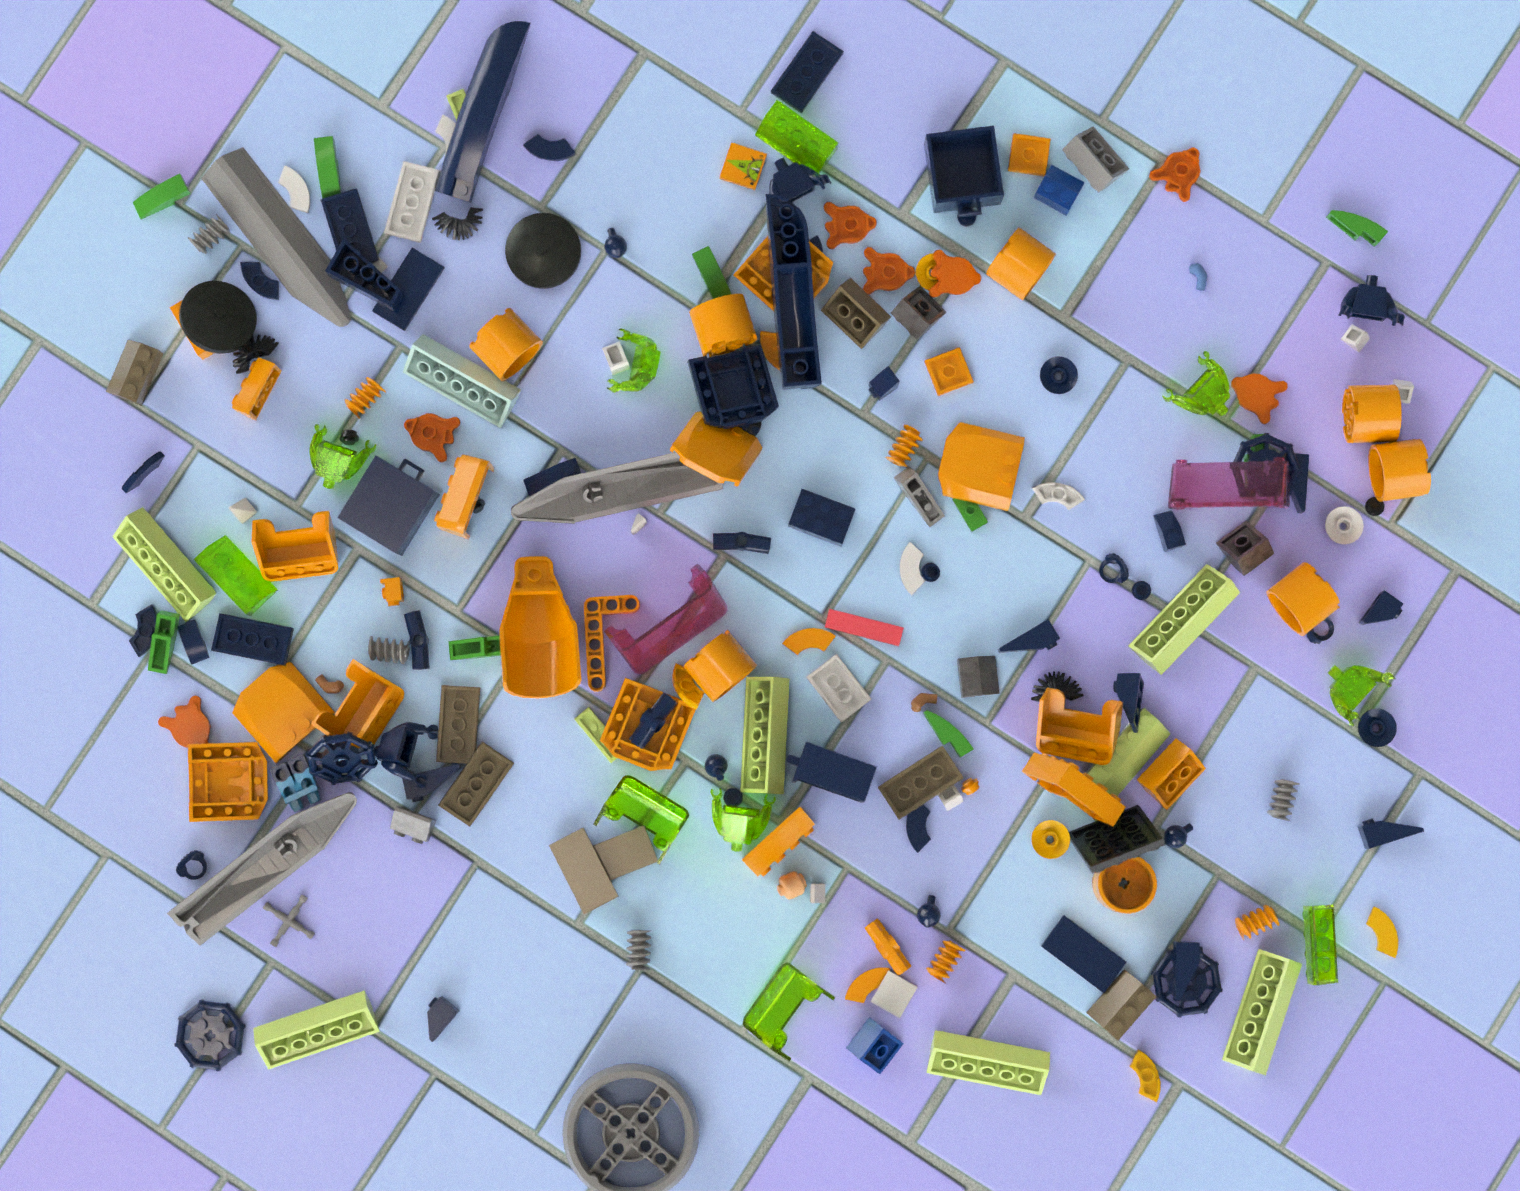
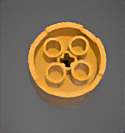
M1019 227L995 257L986 271V275L1023 301L1047 270L1056 253Z
M743 294L721 296L699 304L689 311L703 356L709 354V357L728 354L742 347L744 343L745 346H749L758 339Z
M507 308L505 314H497L488 321L477 333V340L475 342L472 341L469 345V348L501 381L509 379L520 371L536 355L543 344V341L511 308Z
M1395 384L1348 385V389L1344 391L1342 401V413H1344V424L1346 425L1343 426V433L1346 442L1372 443L1397 441L1402 418L1401 398L1398 387Z
M1421 439L1371 445L1368 455L1369 476L1374 495L1379 502L1418 497L1429 493L1431 473L1428 472L1426 460L1429 457Z
M1306 562L1301 563L1266 591L1271 605L1293 631L1301 636L1306 635L1340 608L1338 606L1340 603L1339 598L1327 581H1324L1318 574H1315L1317 570Z
M726 630L724 634L721 633L704 646L683 667L709 699L715 702L749 675L758 665L729 630Z
M1137 857L1123 861L1119 865L1108 867L1102 872L1094 873L1092 888L1095 897L1104 907L1115 912L1130 914L1143 910L1151 903L1156 894L1157 879L1149 863ZM1121 878L1127 881V884L1124 885V889L1122 886H1119L1118 884L1121 882Z

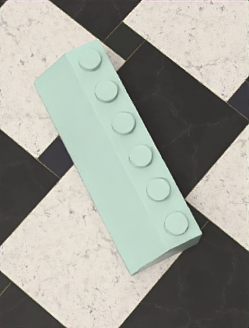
M424 334L412 344L403 369L404 374L499 428L505 423L521 392V389L507 381H501L495 374Z

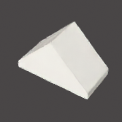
M620 341L602 348L612 376L630 369Z

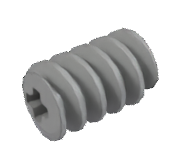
M218 215V220L210 218L212 225L207 222L204 223L206 230L201 227L199 228L200 235L196 232L193 233L194 240L188 237L189 241L199 252L207 254L206 247L213 249L211 242L218 245L217 237L224 240L223 232L231 234L229 227Z
M370 636L368 654L371 661H374L377 657L380 662L385 658L386 662H390L392 659L393 663H398L400 659L401 664L406 663L410 652V641H408L407 645H404L401 639L398 645L396 644V639H393L391 644H389L388 638H385L384 642L381 643L380 637L374 642L373 636Z
M1284 779L1275 780L1274 783L1279 787L1273 788V791L1277 795H1271V799L1275 802L1269 803V806L1274 810H1268L1267 813L1274 818L1291 821L1286 816L1292 815L1288 808L1294 807L1290 800H1296V798L1291 793L1298 792L1293 786L1299 785V783Z
M631 930L627 932L628 935L632 936V938L627 939V942L631 943L632 946L626 947V949L632 953L626 955V958L631 959V962L626 963V966L631 967L632 970H650V967L645 966V964L650 963V959L645 958V956L651 955V952L645 949L651 947V944L646 942L651 939V936L646 933L652 930Z

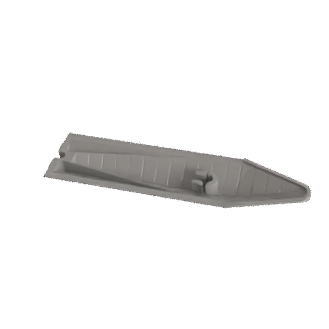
M244 147L222 155L215 160L201 178L286 290L292 297L336 326H347L351 321V314L341 284L329 277L325 272L331 260Z
M674 452L563 477L512 506L511 515L515 520L575 524L576 522L722 490L723 485L684 465L679 460V454Z
M347 792L291 815L167 914L178 926H184L186 934L201 946L316 854L324 850L356 806V796L352 792Z

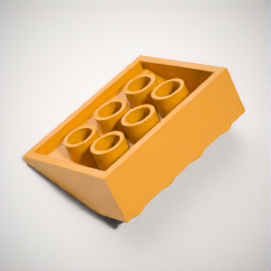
M801 807L797 808L749 852L742 861L757 877L760 874L764 877L771 870L769 866L774 861L778 864L786 856L784 852L788 848L793 850L800 844L798 841L803 835L807 837L814 831L812 826L815 823Z

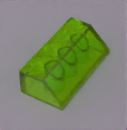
M778 100L775 101L755 133L757 138L793 163L806 165L819 174L838 149L837 141Z
M226 535L208 545L193 559L248 616L253 615L278 591L270 581L263 579L260 570Z
M1334 904L1303 905L1302 917L1304 919L1303 935L1305 938L1307 984L1325 985L1338 983Z

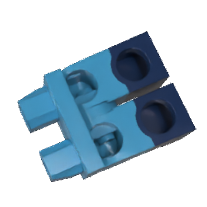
M301 754L269 769L285 803L289 804L294 812L305 808L300 799L304 796H307L310 804L321 801L318 791L320 786L317 783L316 777L309 773V763L305 754Z

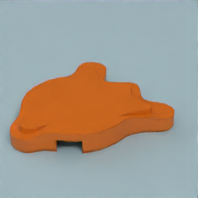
M1192 147L1182 152H1173L1167 157L1162 167L1149 173L1150 180H1165V190L1167 192H1176L1182 202H1187L1191 197V186L1197 181L1201 172L1199 150Z
M831 202L824 204V211L832 218V221L825 223V229L830 235L826 245L829 249H835L842 243H858L866 237L869 231L876 227V219L869 216L860 207H838Z
M867 247L864 250L865 258L871 263L870 267L863 269V274L867 279L863 290L868 295L877 290H897L907 280L914 277L915 269L904 262L899 255L894 253L881 254L871 247Z
M942 250L934 251L933 258L936 265L930 274L932 277L937 278L938 281L929 289L931 297L935 298L943 293L961 295L981 282V275L975 271L972 264L965 258L950 257Z
M1256 373L1244 377H1235L1231 381V387L1237 395L1238 403L1244 409L1255 413L1262 424H1267L1270 421V411L1279 406V401L1274 397L1275 394L1282 393L1288 388L1285 381L1274 382L1266 376Z
M425 413V415L405 421L404 428L409 432L411 440L416 447L433 453L441 463L447 460L444 444L454 443L453 431L460 426L459 418L444 419L432 413Z
M192 696L189 703L185 706H176L174 709L176 717L162 716L158 720V724L171 731L175 741L183 747L188 748V744H209L211 725L207 716L201 710V698L199 696Z

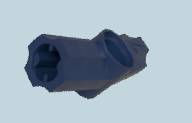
M742 531L738 533H713V550H746L769 554L770 537L747 534ZM745 537L747 543L744 546H739L736 543L737 538Z
M418 610L404 614L410 637L412 669H430L429 638L425 631L421 612ZM422 635L424 642L418 646L415 644V638Z
M663 693L653 707L648 708L640 718L641 723L629 740L636 746L644 749L654 733H657L663 727L666 717L677 705V702L666 693Z

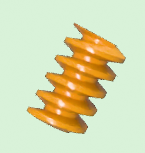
M366 377L368 384L360 383L362 390L355 388L357 395L349 394L352 399L351 401L344 399L346 406L359 419L358 412L365 414L363 407L371 408L369 401L376 403L374 396L382 397L379 392L380 390L386 393L374 379Z
M904 424L903 427L906 431H900L899 434L902 437L896 438L898 444H892L894 450L888 451L891 457H885L888 461L900 467H908L904 461L912 460L908 456L909 453L915 454L912 447L919 448L916 440L923 441L919 431Z
M1263 905V910L1256 908V914L1250 911L1249 917L1243 914L1242 920L1239 917L1235 918L1236 928L1243 940L1244 935L1251 939V932L1259 935V928L1266 932V925L1273 929V922L1280 926L1275 911L1268 905Z
M950 940L942 941L945 948H938L941 955L934 954L937 961L931 960L930 963L933 968H926L930 975L945 983L943 978H950L947 971H954L951 964H958L955 957L962 958L959 951H966Z

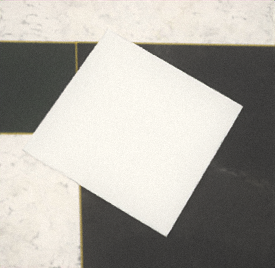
M888 970L870 1002L900 1018L918 987Z

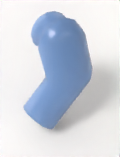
M1199 263L1191 264L1189 272L1197 277L1196 290L1205 291L1207 282L1206 271Z

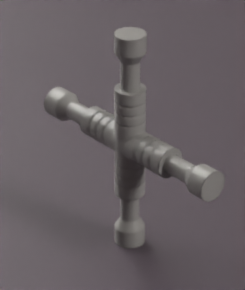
M301 894L297 905L293 906L288 915L280 910H276L268 902L263 906L264 910L275 914V917L283 921L278 934L270 942L272 946H278L282 935H285L290 926L298 932L301 931L306 934L309 939H312L315 935L313 931L305 929L302 924L294 920L300 911V907L308 899L303 894Z

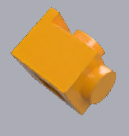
M400 577L380 579L381 584L385 585L382 588L383 599H386V602H388V606H399V602H404L403 584Z

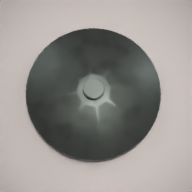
M536 213L523 218L512 228L507 237L505 255L509 268L517 279L528 286L547 289L563 284L575 273L581 259V243L577 232L568 221L555 214Z
M206 281L194 286L187 292L180 306L179 320L185 335L196 346L208 352L225 354L241 349L250 341L256 329L257 314L250 298L238 287L223 281Z

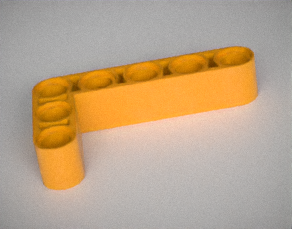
M634 595L590 597L584 602L588 686L594 692H601L606 687L603 615L636 613L640 608V601ZM633 599L636 601L637 604L634 609L626 607L628 600ZM609 601L617 602L615 610L607 609ZM590 602L598 603L596 611L588 610ZM591 621L599 622L597 630L592 631L589 629ZM593 640L600 641V647L596 650L590 648V643ZM592 660H601V666L598 669H593L591 667ZM600 678L602 680L601 687L594 688L592 686L593 679Z

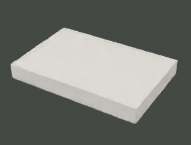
M837 654L806 677L841 723L872 700Z

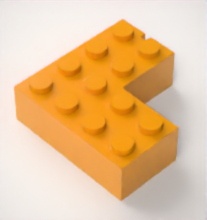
M1033 753L1021 772L1033 781L1039 779L1037 784L1045 790L1068 799L1094 820L1110 826L1115 825L1126 806L1120 803L1121 799L1112 793L1110 795L1106 792L1108 789L1105 786L1093 782L1094 778L1078 771L1080 768L1076 764L1068 763L1063 759L1059 760L1054 756L1050 757L1045 753Z

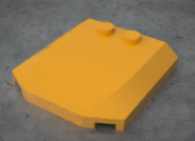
M767 236L733 275L774 311ZM809 241L813 296L815 298L828 283L833 262Z
M699 411L695 412L672 444L670 451L673 453L675 450L680 456L679 460L684 465L708 478L723 484L725 481L735 482L734 486L738 487L763 447L757 437L747 433L740 427L723 429L704 424L702 413Z
M960 422L948 435L944 445L938 471L942 495L1008 511L1025 437Z
M288 662L286 666L277 665L268 668L240 693L232 713L273 761L278 763L298 743L316 729L311 723L318 713L328 711L334 714L336 712L292 662Z
M625 677L600 741L614 757L649 771L672 769L696 709L687 705L682 699L669 695L677 702V705L666 717L663 727L657 733H654L645 748L641 749L633 744L629 738L641 723L640 718L648 708H652L665 692Z
M258 743L188 744L189 822L258 820L268 801L267 760Z

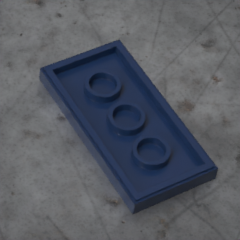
M812 31L770 93L802 114L844 54V51Z
M355 188L320 199L336 251L344 238L369 262L375 263L380 261L358 189Z
M412 247L391 280L404 295L397 309L394 312L376 303L372 312L405 331L445 267Z
M219 613L211 651L286 666L294 628Z
M1065 915L1061 917L1041 945L1042 948L1102 993H1105L1126 964L1124 959Z

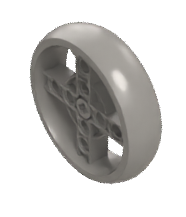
M636 1063L614 1065L597 1072L587 1079L570 1100L565 1112L562 1129L563 1145L567 1160L577 1177L592 1191L671 1190L690 1169L697 1153L700 1135L695 1106L681 1084L660 1069ZM628 1078L642 1079L657 1085L642 1105L626 1103L615 1107L597 1092L606 1084ZM671 1097L679 1107L684 1122L685 1136L679 1158L675 1157L659 1143L660 1126L656 1116ZM651 1098H660L661 1105L658 1107L652 1106ZM603 1103L606 1106V1111L602 1113L597 1112L595 1105ZM584 1107L603 1122L602 1140L606 1148L591 1168L587 1165L580 1152L577 1139L579 1117ZM641 1112L647 1113L649 1120L641 1122L638 1119V1114ZM613 1115L621 1118L619 1125L611 1123L610 1119ZM628 1128H629L630 1130H631V1128L635 1129L634 1134H635L636 1136H635V1137H633V1136L628 1137V1136H627L628 1131H627L626 1129H628ZM648 1140L652 1145L651 1149H642L641 1142ZM616 1143L622 1144L624 1151L616 1153L613 1145ZM664 1153L667 1160L660 1163L656 1160V1155ZM645 1158L665 1174L657 1181L639 1187L619 1186L605 1180L620 1161L638 1162ZM601 1160H610L611 1167L607 1169L603 1168L601 1166Z

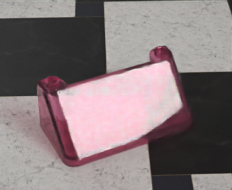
M1275 457L1273 461L1187 463V460H1176V463L1172 464L1168 508L1172 510L1215 507L1290 508L1289 461H1285L1284 457Z
M699 564L690 569L692 578L687 582L697 596L639 638L634 640L626 628L617 630L610 626L604 631L633 672L637 674L647 672L726 614V602L709 575Z

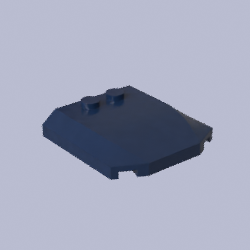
M761 345L746 347L742 351L709 358L703 356L688 359L687 363L704 424L729 429L761 422L778 409L779 405Z

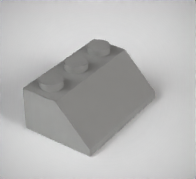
M1094 126L1076 135L1062 149L1066 157L1078 168L1079 173L1086 177L1091 187L1098 193L1110 186L1129 170L1128 166Z

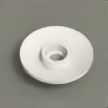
M1341 506L1335 508L1328 514L1325 520L1327 535L1338 544H1351L1358 540L1363 532V519L1351 507ZM1340 523H1344L1346 525L1345 530H1342L1340 528Z

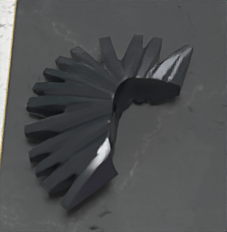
M470 207L465 219L455 218L443 212L433 217L432 220H439L434 225L435 227L440 225L437 229L442 228L440 233H443L448 228L446 237L453 230L452 240H455L457 237L460 241L461 235L462 239L465 240V236L467 239H469V234L471 237L473 236L470 228L475 231L479 230L472 223L482 224V221L478 219H483V217L474 214L483 211V208Z
M258 334L255 342L254 336H252L250 341L239 349L240 352H233V356L238 357L232 361L235 363L233 365L234 368L239 367L236 374L249 371V361L254 358L270 355L279 342L274 343L275 339H271L267 335H264L261 340L260 334Z
M1053 671V676L1050 672H1048V676L1044 674L1046 682L1040 678L1037 680L1042 686H1033L1035 689L1032 692L1038 696L1031 697V700L1040 702L1047 687L1062 691L1065 698L1070 701L1084 695L1078 693L1082 688H1077L1080 684H1076V680L1069 684L1071 676L1063 682L1065 673H1062L1060 676L1058 671L1056 678L1055 671Z

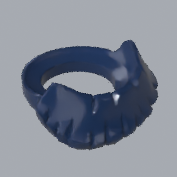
M1115 553L1106 555L1105 560L1100 565V576L1108 583H1123L1129 577L1127 565L1124 564L1125 562L1119 555ZM1109 563H1116L1121 569L1117 577L1113 579L1105 577L1103 573L1104 567Z
M1327 617L1323 620L1329 626V631L1325 636L1315 633L1314 628L1307 633V638L1311 643L1320 644L1333 635L1334 624L1330 618Z
M194 850V852L191 851L189 854H186L176 867L177 874L190 880L202 878L207 870L204 853ZM189 860L199 861L202 864L203 870L199 875L193 876L188 873L186 863Z

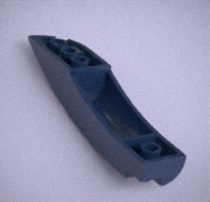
M525 21L509 22L498 27L488 37L463 100L435 191L470 203L472 202L492 136L510 93L531 23Z
M766 194L770 272L782 389L801 388L802 390L818 387L822 384L807 222L800 208L789 201V199L776 194Z

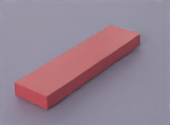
M829 609L825 628L898 647L904 627Z

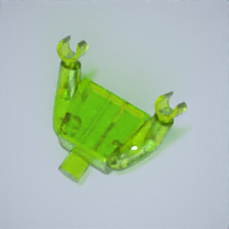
M620 328L619 330L623 331L624 334L623 337H617V339L622 341L630 340V342L637 344L628 381H622L621 383L614 379H608L607 382L613 384V386L606 388L613 393L618 392L620 389L621 391L638 392L644 389L656 377L661 351L657 350V345L651 338L636 333L631 334L630 331Z
M1204 351L1203 355L1206 359H1202L1198 355V363L1206 365L1208 369L1183 396L1174 395L1171 389H1166V392L1170 393L1171 396L1166 398L1162 395L1164 401H1172L1173 404L1194 414L1204 416L1207 414L1213 415L1217 412L1219 416H1223L1228 412V408L1224 403L1230 398L1228 378L1224 369L1216 361L1209 359V353Z
M319 424L314 426L316 433H314L309 446L312 467L315 469V474L324 478L323 487L333 489L335 482L341 483L343 480H349L364 465L370 453L376 450V444L372 448L367 446L370 440L365 442V449H362L358 454L357 451L325 441L323 436L327 434L326 425H324L322 430H319Z
M1334 665L1327 672L1335 680L1329 686L1332 704L1336 711L1348 720L1350 726H1354L1352 721L1354 719L1361 721L1358 713L1353 710L1376 686V682L1385 683L1388 687H1391L1392 684L1388 682L1389 679L1396 680L1395 676L1390 672L1383 673L1359 665L1347 667L1343 672Z
M712 788L710 793L713 798L712 819L718 834L723 836L725 842H731V850L740 852L742 851L743 844H751L752 840L758 839L765 830L772 812L771 806L775 803L776 797H773V802H768L766 799L768 794H766L763 799L765 805H763L761 812L760 809L723 805L722 810V802L720 800L723 796L722 790L719 788L720 793L713 795L714 791Z

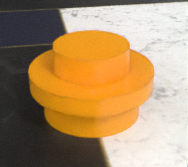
M972 778L965 780L962 783V792H965L967 795L973 794L980 788L978 785L979 781Z

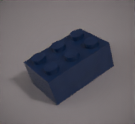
M801 489L788 527L842 547L856 509Z

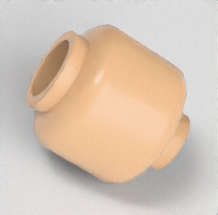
M795 871L781 876L778 880L777 891L780 896H784L789 900L804 894L807 887L804 876Z

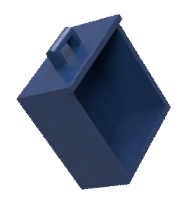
M994 125L926 134L924 149L933 213L958 210L960 218L982 215L981 207L1001 205L1004 191ZM962 208H977V211L962 212Z
M375 455L337 518L392 552L403 556L441 494L419 482L425 470L409 460L404 459L399 468H396ZM407 464L419 471L415 479L402 471Z
M809 742L805 743L800 758L789 755L786 759L788 763L797 766L792 783H796L798 780L860 803H864L877 768L874 765Z

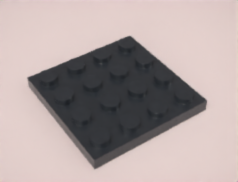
M1139 805L1124 810L1114 826L1095 821L1069 832L1071 843L1092 874L1102 872L1108 867L1119 865L1131 858H1137L1146 852L1155 851L1165 845L1163 837Z

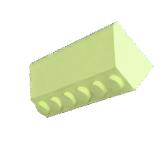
M143 507L124 518L112 537L176 612L180 614L183 620L188 622L211 602L217 594L216 591Z
M1206 564L1128 645L1129 648L1149 667L1162 675L1240 594V591L1230 578Z
M746 677L740 792L784 794L789 678Z
M1142 708L1140 711L1138 733H1134L1130 723H1128L1118 735L1114 755L1110 763L1107 765L1093 764L1086 773L1094 778V783H1100L1108 789L1107 793L1118 796L1169 737L1170 732L1155 716L1145 708Z
M1258 949L1222 1060L1266 1075L1302 967L1301 963Z
M365 990L253 1028L255 1046L268 1069L380 1032L371 1002Z
M935 1030L926 1073L1041 1095L1049 1073L1050 1052Z

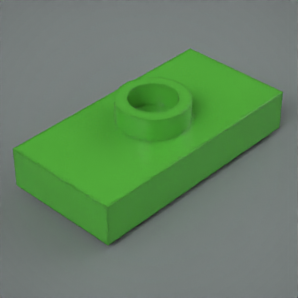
M955 498L952 499L971 532L988 523L978 504Z

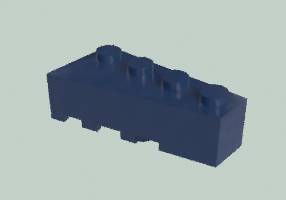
M343 238L325 270L327 275L395 312L404 296L402 291Z

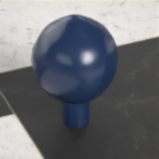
M609 228L607 230L609 237L605 241L604 249L610 257L620 258L627 251V243L622 236L616 235L614 228Z
M713 754L705 761V771L709 776L722 781L728 768V763L723 756Z
M1188 823L1184 827L1179 825L1168 827L1164 832L1165 844L1175 849L1182 847L1187 842V833L1193 830V826Z
M933 895L928 896L927 903L922 905L917 912L918 921L926 928L935 926L941 917L940 910L935 905L936 897Z

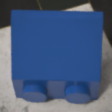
M1051 165L1034 198L1067 216L1085 182Z
M869 1017L846 1049L860 1061L881 1074L904 1043Z

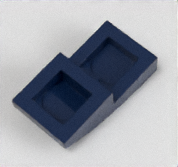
M196 620L177 626L184 649L192 665L210 658Z

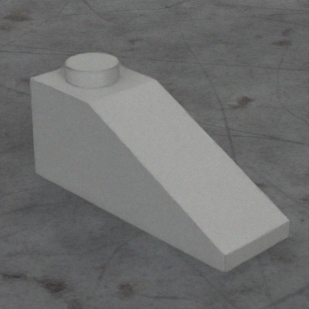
M907 467L894 477L905 496L929 527L945 517L916 471Z

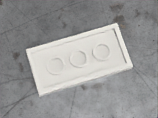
M403 161L384 234L418 243L422 242L440 170Z

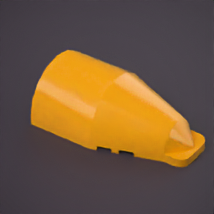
M545 556L520 557L515 562V577L499 628L503 688L509 694L522 698H548L566 694L576 689L582 680L577 624L573 620L569 606L563 598V593L554 575L551 559Z

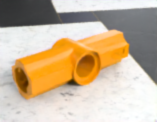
M878 918L864 927L876 944L875 947L883 958L887 959L898 976L911 967V964L901 952L898 943L891 934H888Z

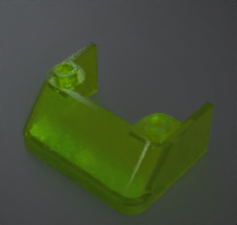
M626 775L620 780L604 803L593 825L597 826L603 816L612 821H618L624 816L639 826L645 825L646 830L655 835L653 839L654 846L663 851L656 862L660 865L688 820L689 812L683 806L635 777Z
M784 963L744 1016L743 1026L768 1048L790 1061L792 1058L781 1050L787 1042V1034L783 1031V1028L804 999L813 1002L822 993L832 1000L835 997L790 963Z

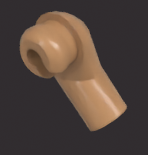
M323 674L315 679L326 693L337 694L344 688L342 681L328 682Z
M918 694L911 702L912 711L920 712L921 707L926 703L937 704V694Z

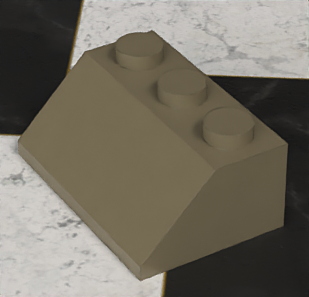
M851 278L838 287L821 309L861 349L891 318Z
M127 340L106 392L142 406L163 353L143 343Z
M1124 969L1086 1013L1113 1038L1119 1041L1157 996Z

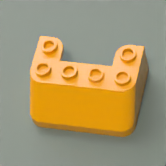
M462 454L461 457L456 458L454 468H456L455 473L449 477L447 483L449 489L442 496L441 504L443 506L441 511H437L434 522H437L436 526L440 530L469 540L470 535L466 532L487 472L488 470L494 472L495 468L490 461Z
M329 511L315 513L312 516L313 527L278 532L275 531L274 524L270 520H253L251 542L263 579L273 582L328 575L337 572L336 536Z
M352 659L346 669V676L355 684L335 715L328 711H322L317 714L311 725L327 736L352 732L353 735L375 744L402 702L404 691L375 671ZM353 743L350 744L356 748H360L359 746Z
M1047 687L1039 702L1036 735L1037 749L1041 753L1107 765L1113 758L1120 732L1123 702L1117 700L1106 701L1102 707V715L1066 709L1064 693L1058 689Z

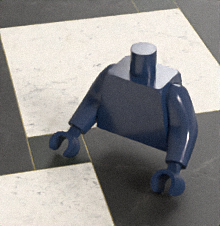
M781 158L774 163L778 172L773 174V179L770 181L769 194L780 195L794 202L813 192L815 185L821 186L824 190V185L826 183L831 184L828 175H820L806 165H798L795 162L788 166L785 159Z
M1367 275L1366 284H1359L1357 287L1349 290L1341 302L1338 316L1346 315L1347 319L1356 317L1382 322L1388 318L1392 321V326H1395L1396 323H1400L1403 326L1405 319L1403 314L1398 313L1395 303L1386 288L1377 286L1378 276Z
M412 722L400 724L382 735L380 745L374 747V754L377 760L381 761L382 767L388 772L408 781L413 780L417 787L422 788L424 785L417 781L421 778L426 780L425 775H414V772L408 768L411 765L418 735L427 733L430 739H437L438 734L431 732H438V727L433 724L426 728L425 725Z

